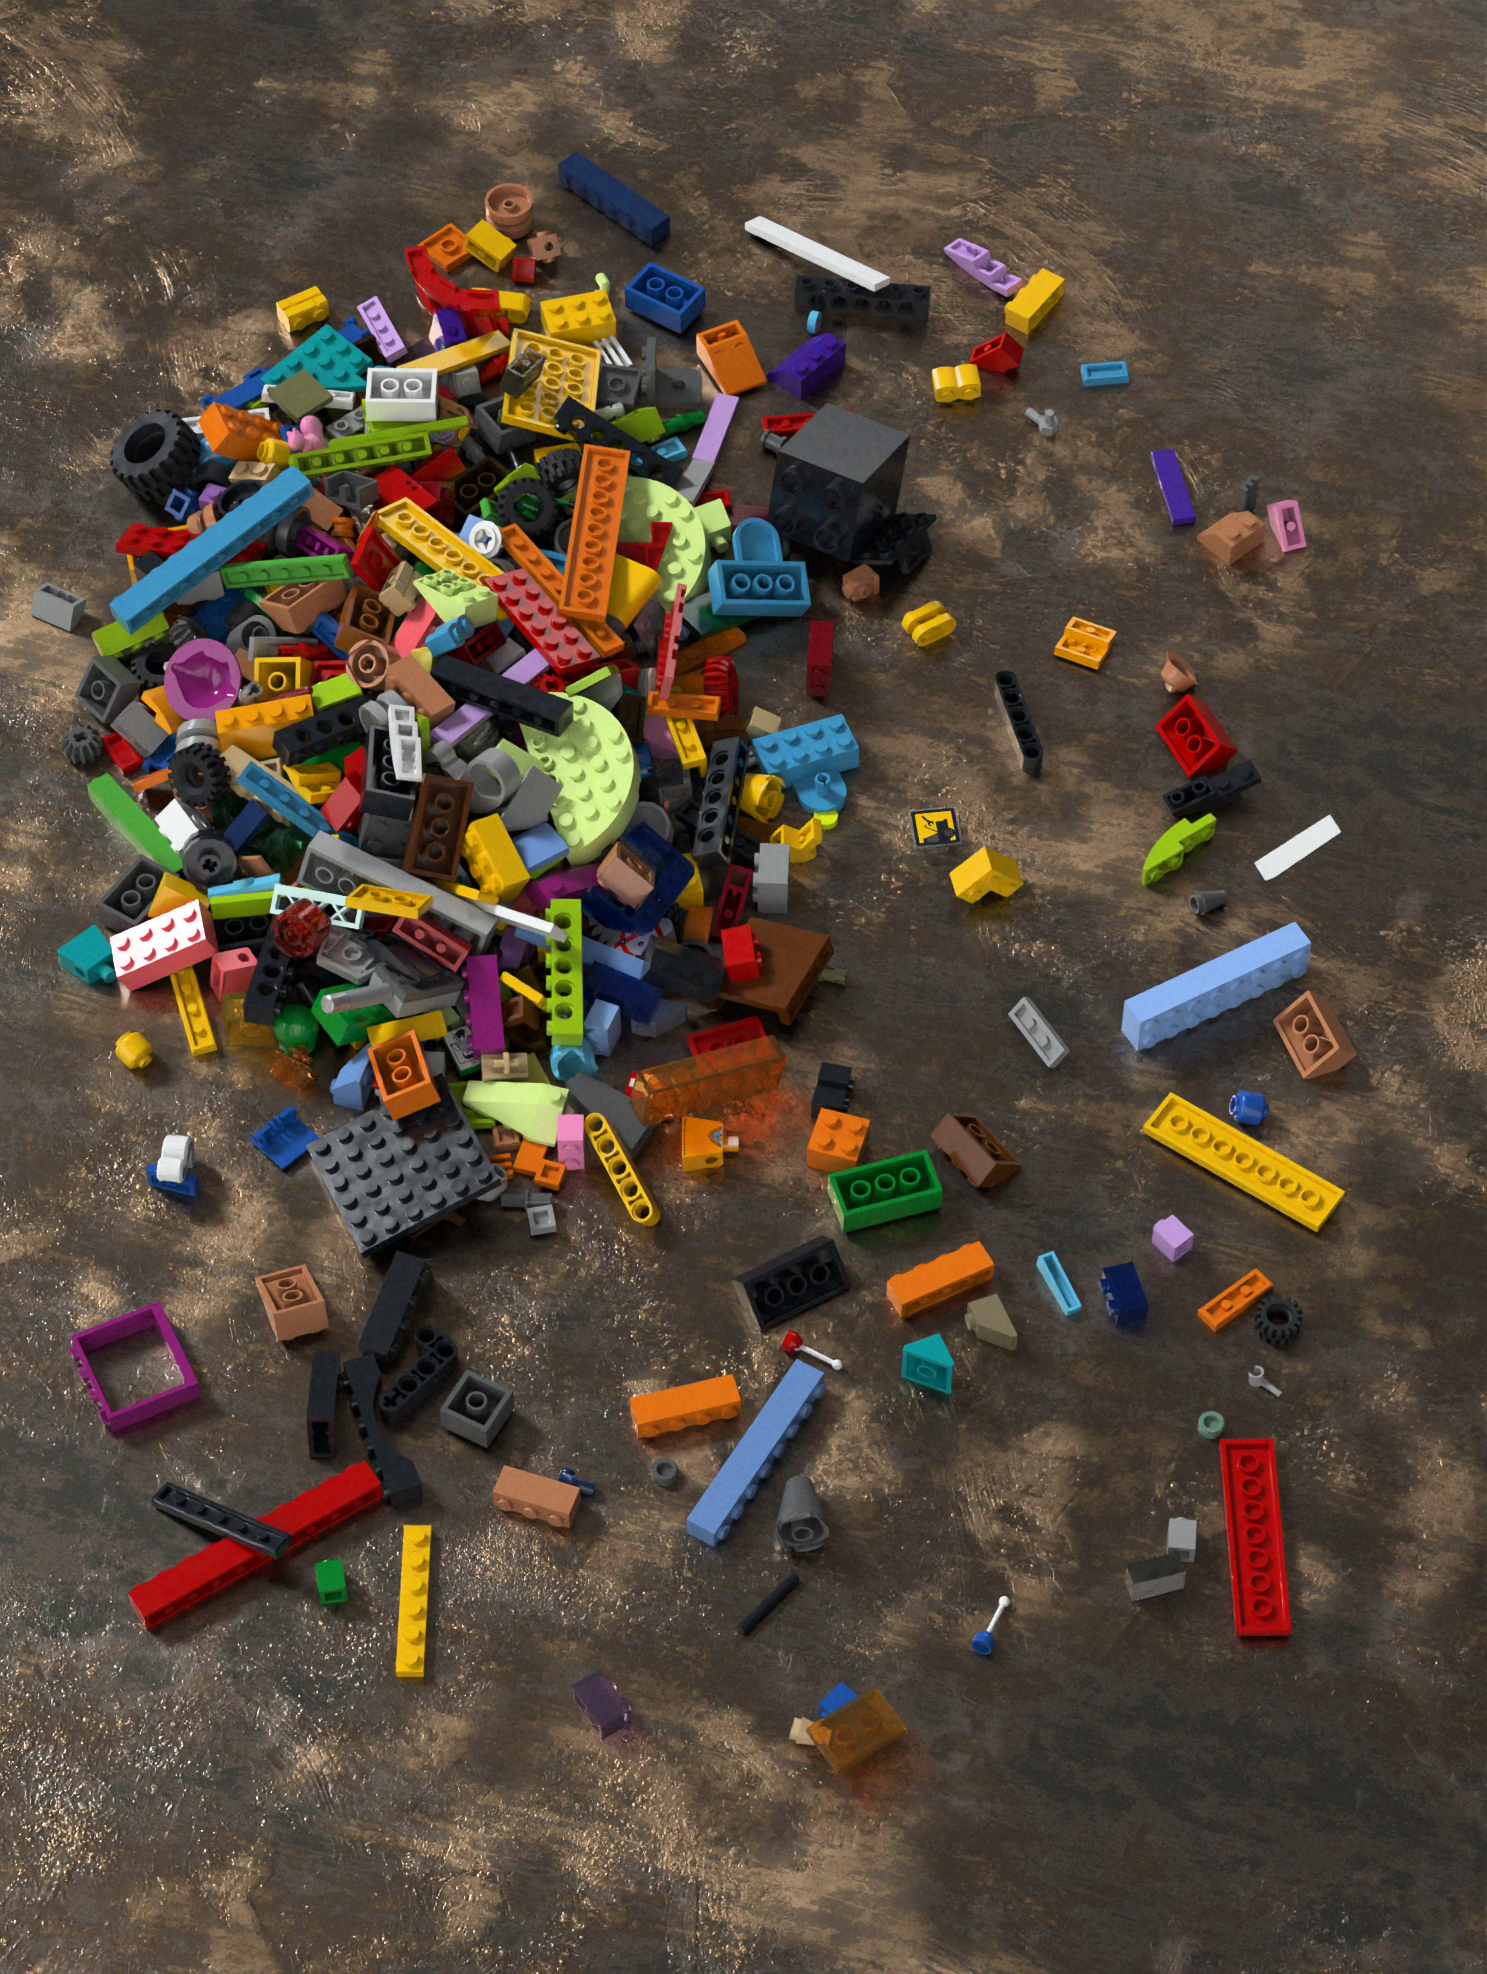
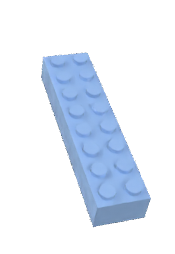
M1293 922L1125 1000L1121 1030L1137 1052L1144 1048H1151L1157 1042L1165 1038H1172L1186 1028H1193L1201 1021L1214 1018L1229 1008L1238 1007L1242 1002L1250 998L1259 997L1269 989L1278 988L1284 982L1303 976L1307 972L1311 941L1297 923Z

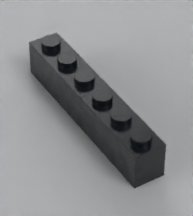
M444 655L430 671L433 679L451 698L558 738L573 722L572 701L453 657Z

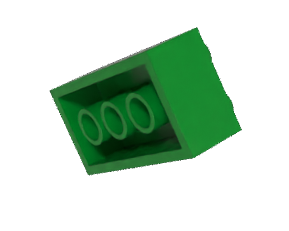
M370 980L359 986L354 983H347L321 989L311 1009L313 1015L337 1046L369 1039L366 1027L418 1016L423 1013L396 1018L384 1004L330 1015L322 1010L321 1000L323 996L366 987L369 985Z
M927 1149L828 1174V1194L843 1233L942 1208L943 1190Z

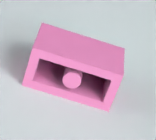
M584 1114L558 1115L559 1163L567 1166V1170L585 1169Z

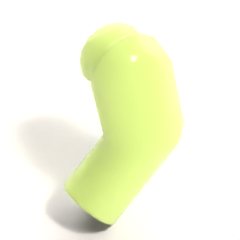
M599 273L596 275L595 280L600 290L606 289L609 298L610 281L604 273Z

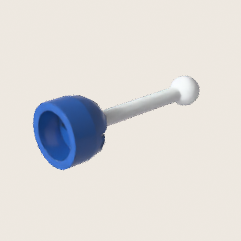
M1002 1596L999 1599L1000 1605L987 1631L982 1630L974 1636L971 1646L976 1652L983 1655L991 1653L995 1644L992 1631L1004 1607H1007L1010 1603L1007 1596Z

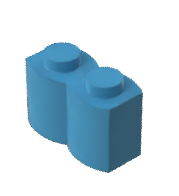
M461 615L438 626L434 633L426 637L425 643L432 656L438 658L463 646L465 640L473 636L474 625L466 615Z

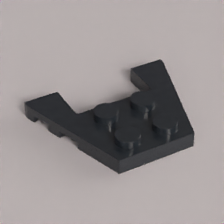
M675 762L671 766L656 771L651 776L642 779L639 785L638 802H653L661 807L659 788L684 784L681 762ZM690 834L674 835L673 844L668 853L678 855L691 853Z

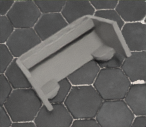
M531 765L507 807H497L490 812L481 814L468 813L467 827L473 821L498 813L507 832L532 829L547 821L548 812L563 786L534 765Z

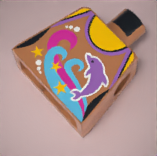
M438 395L436 421L467 415L468 425L463 429L429 434L430 444L458 447L463 442L465 436L475 437L477 435L478 424L473 423L467 408Z

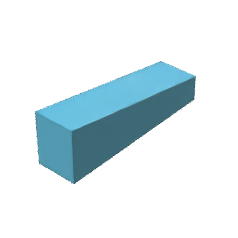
M1054 1251L1039 1256L1036 1266L1065 1315L1080 1311L1082 1305Z

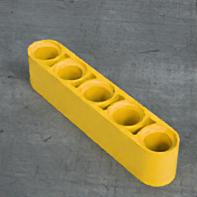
M599 1113L589 1114L584 1121L585 1131L631 1217L644 1226L651 1227L655 1225L660 1219L659 1208L611 1120ZM602 1121L603 1126L601 1130L595 1132L596 1124ZM614 1142L613 1151L607 1154V1146ZM626 1164L625 1172L618 1175L619 1167ZM637 1186L638 1191L636 1195L630 1197L631 1188ZM649 1207V1215L642 1219V1211Z

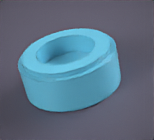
M810 312L807 321L808 333L817 334L819 332L822 321L821 312Z

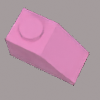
M1285 500L1266 505L1271 529L1283 552L1307 546L1298 502L1295 500Z

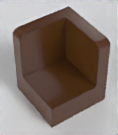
M523 994L501 1002L502 1021L506 1028L523 1022L534 1030L540 1028L539 1007Z

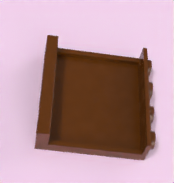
M751 916L746 924H750L752 932L758 933L760 947L756 948V950L761 952L763 966H759L760 977L731 983L724 959L722 961L724 976L720 994L711 1002V1005H715L719 998L777 1012L781 1023L790 1025L834 953L830 936Z

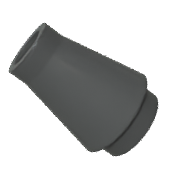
M1223 889L1218 891H1195L1189 898L1192 912L1194 914L1199 913L1200 915H1204L1228 902L1227 893Z

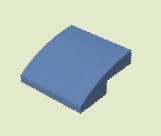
M546 822L511 839L529 874L569 854V847Z

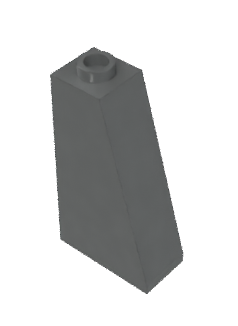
M580 1070L574 1078L570 1077L564 1088L569 1089L568 1105L579 1115L584 1114V1120L592 1113H599L610 1119L633 1160L656 1128L658 1112ZM602 1121L596 1124V1132L601 1130L603 1126Z

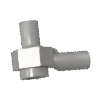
M1031 407L1026 410L1025 415L1038 424L1043 435L1052 436L1058 431L1059 423L1052 409H1047L1045 416L1040 415Z

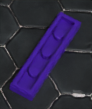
M1174 449L1151 452V460L1172 524L1178 525L1195 522L1196 515Z

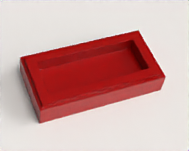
M114 732L102 738L103 749L123 776L141 768L144 760L136 749L119 733Z

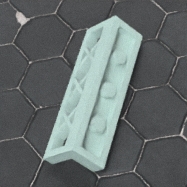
M275 884L270 913L362 930L366 910L358 909L355 923H349L344 916V913L351 909L345 907V898L348 896ZM281 895L288 897L292 903L284 911L278 910ZM306 900L310 901L314 907L307 915L299 907ZM331 904L337 913L327 919L322 909Z

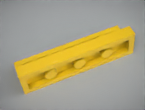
M679 686L672 687L670 693L682 694ZM664 717L683 769L697 767L701 778L705 777L708 771L707 758L692 719Z

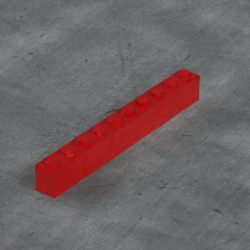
M364 1460L358 1464L350 1465L341 1474L327 1478L316 1488L302 1492L298 1498L289 1503L279 1505L273 1512L266 1516L257 1517L256 1520L292 1535L294 1542L285 1550L286 1552L382 1498L381 1483ZM224 1538L217 1543L209 1544L198 1554L184 1558L180 1564L173 1568L161 1571L148 1582L136 1585L132 1591L128 1592L130 1604L148 1630L274 1558Z

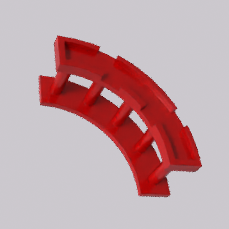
M426 245L404 249L405 258L415 280L419 297L424 307L433 317L436 310L451 308L458 311L466 336L477 338L499 330L506 338H510L508 318H498L497 313H501L498 289L464 290L458 288L456 284L437 273L429 259ZM473 314H488L489 318L479 317Z

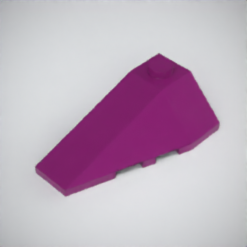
M602 862L549 869L536 879L530 878L524 886L525 891L544 916L545 908H550L551 899H581L582 903L607 891L598 883L597 869Z

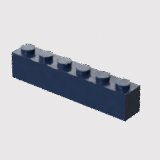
M577 151L558 164V181L562 185L567 186L578 196L590 202L592 206L603 211L609 218H613L625 229L633 232L639 239L652 246L670 233L669 215Z

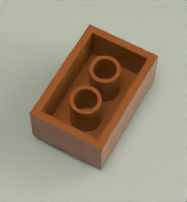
M356 582L353 583L343 603L334 643L335 648L349 653L350 649L362 640H376L389 644L395 615L389 610V606L386 607L378 600L381 592Z

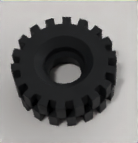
M204 742L194 743L177 751L170 758L172 763L168 764V770H171V773L168 774V779L173 780V783L170 784L171 788H176V796L178 798L182 796V802L185 804L190 802L191 807L198 806V808L207 806L227 794L226 791L230 788V785L227 783L231 781V775H227L230 768L224 765V762L227 760L224 756L220 758V751L217 748L212 750L213 745L209 743L206 745ZM197 767L202 771L204 781L199 776Z

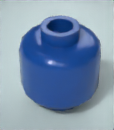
M1241 1090L1237 1095L1232 1096L1229 1112L1233 1115L1236 1122L1258 1125L1263 1118L1268 1116L1269 1104L1266 1103L1263 1094Z

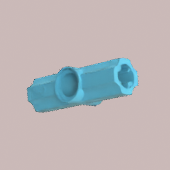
M281 873L259 878H255V876L235 880L230 884L213 886L208 888L209 904L210 897L274 891L275 884L285 885Z

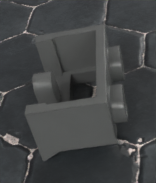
M342 470L325 478V496L334 503L362 511L364 507L379 500V483L377 480Z

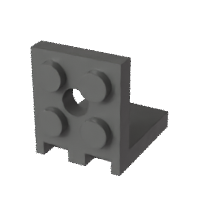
M647 337V346H642V360H646V362L642 363V377H646V379H642V393H646L647 407L701 409L702 369H657L656 337ZM675 387H683L684 389H683V390H675L674 388H675Z

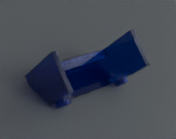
M642 820L624 837L642 852L639 858L655 871V883L652 891L635 909L628 904L624 911L594 885L577 898L581 899V908L603 927L639 936L649 934L657 926L694 876L693 864Z

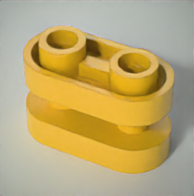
M940 601L928 602L926 605L906 613L902 621V627L908 634L912 635V639L919 647H924L949 635L957 624L950 613H946V608Z

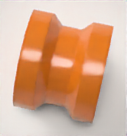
M332 517V523L334 524V530L331 532L332 536L337 538H355L353 526L356 523V519Z

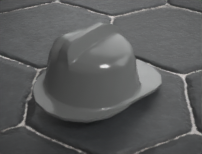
M254 615L230 632L227 638V647L234 655L239 648L248 651L250 636L277 637L276 629L278 627L269 618L263 615Z

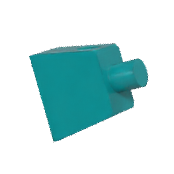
M95 924L57 950L60 965L87 984H92L100 977L106 983H110L116 978V971L113 969L115 965L112 947Z

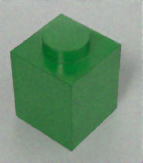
M326 1559L321 1563H315L321 1605L348 1601L342 1559Z

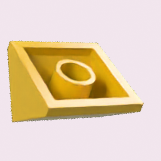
M165 872L147 916L154 919L195 900H199L208 909V891L199 889L193 884Z

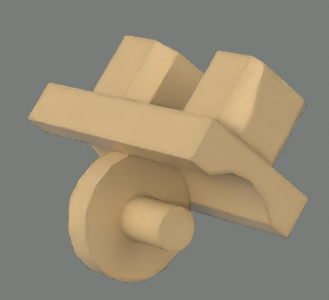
M503 1052L502 1054L481 1055L482 1081L528 1079L527 1053L509 1054L508 1052Z

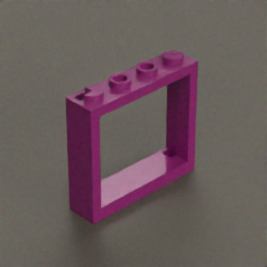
M160 1301L70 1336L73 1348L69 1349L74 1362L79 1361L81 1367L78 1370L83 1383L89 1382L91 1387L88 1389L89 1396L93 1404L98 1402L101 1408L97 1410L102 1424H108L111 1432L201 1397L198 1381ZM156 1325L183 1384L112 1412L85 1352Z

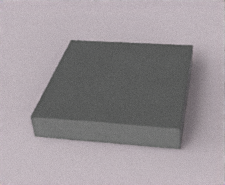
M600 362L596 405L612 407L613 404L622 403L624 409L634 411L643 379L642 369Z

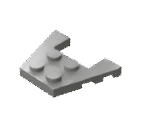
M351 908L344 913V916L349 923L355 922L357 910ZM330 924L329 931L325 935L317 955V965L358 986L370 980L376 964L384 961L360 945L350 941V934L354 932L348 930V927Z

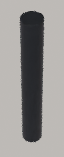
M791 1572L736 1626L737 1630L741 1634H745L800 1580L797 1574Z

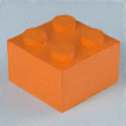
M821 1108L807 1147V1166L834 1173L859 1167L870 1138L871 1120Z

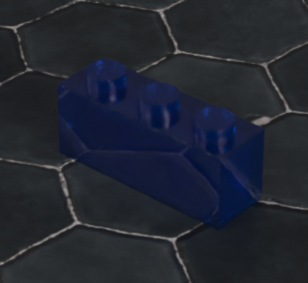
M595 960L582 983L583 998L586 1001L594 1004L595 1000L599 999L617 1005L620 1008V1014L631 1018L637 1023H643L648 1026L661 1003L664 991L659 987Z

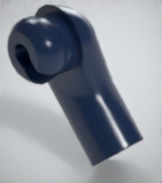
M563 1468L560 1475H558L559 1482L579 1487L580 1493L590 1496L593 1494L595 1489L594 1482L574 1476L575 1472L571 1468Z

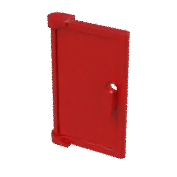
M395 464L373 478L379 483V500L386 506L407 497L427 512L439 503L437 499Z

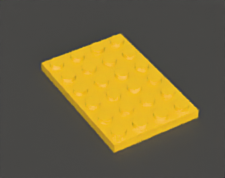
M514 328L511 336L501 422L574 441V437L568 433L563 435L554 428L555 425L552 424L553 417L568 396L595 412L601 350ZM574 420L572 422L575 428L585 426L582 420Z

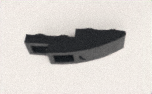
M1249 759L1210 779H1207L1206 775L1193 780L1162 795V799L1172 816L1200 813L1241 798L1240 792L1261 783V776Z

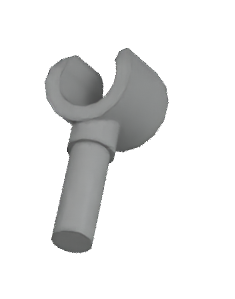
M1254 1366V1372L1257 1376L1248 1373L1250 1384L1254 1387L1263 1386L1279 1398L1282 1392L1265 1379L1264 1369L1261 1366Z

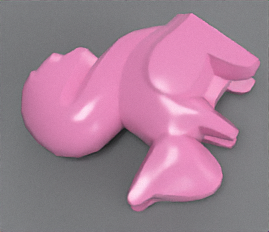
M308 415L301 420L300 430L302 434L295 427L292 428V432L287 431L288 444L292 451L302 453L326 448L322 436L323 425L317 417Z

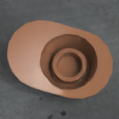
M1167 650V662L1161 671V676L1166 681V689L1170 693L1176 690L1185 692L1194 684L1198 685L1195 673L1187 661L1176 652Z

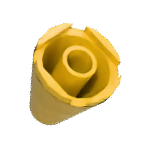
M746 773L740 809L759 822L768 823L767 820L769 818L774 819L781 810L785 794L781 793V786L785 787L782 778L775 775Z

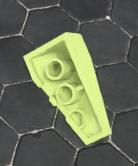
M469 1080L462 1104L487 1118L492 1117L503 1123V1127L509 1130L511 1128L523 1134V1138L530 1142L555 1147L557 1142L558 1115H565L569 1089L544 1083Z

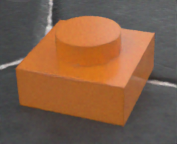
M542 1159L534 1177V1185L559 1191L567 1171V1166Z

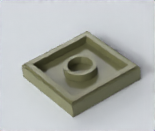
M305 369L268 391V396L297 424L305 416L314 414L333 401V395Z

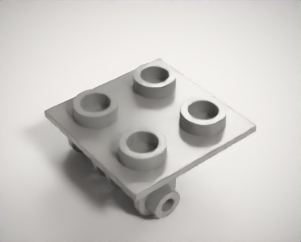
M654 594L641 609L633 624L639 635L634 642L638 648V653L648 651L651 658H654L657 652L658 637L663 631L665 616Z

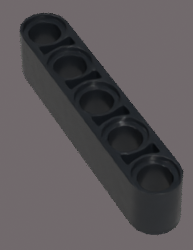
M1008 670L999 671L995 676L994 696L1022 771L1027 774H1036L1042 768V745L1015 674Z

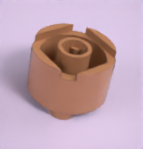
M362 640L350 649L348 653L350 655L349 660L346 663V672L349 679L360 687L373 691L384 690L387 667L400 660L401 656L389 644L376 640Z

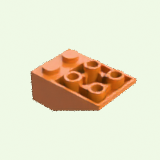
M738 320L696 334L697 354L723 394L732 396L767 383L751 342Z

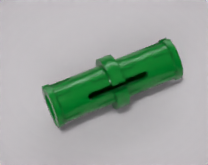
M698 409L686 414L680 413L672 419L662 421L666 431L662 436L676 431L683 432L688 430L689 427L705 423L706 418L703 410Z

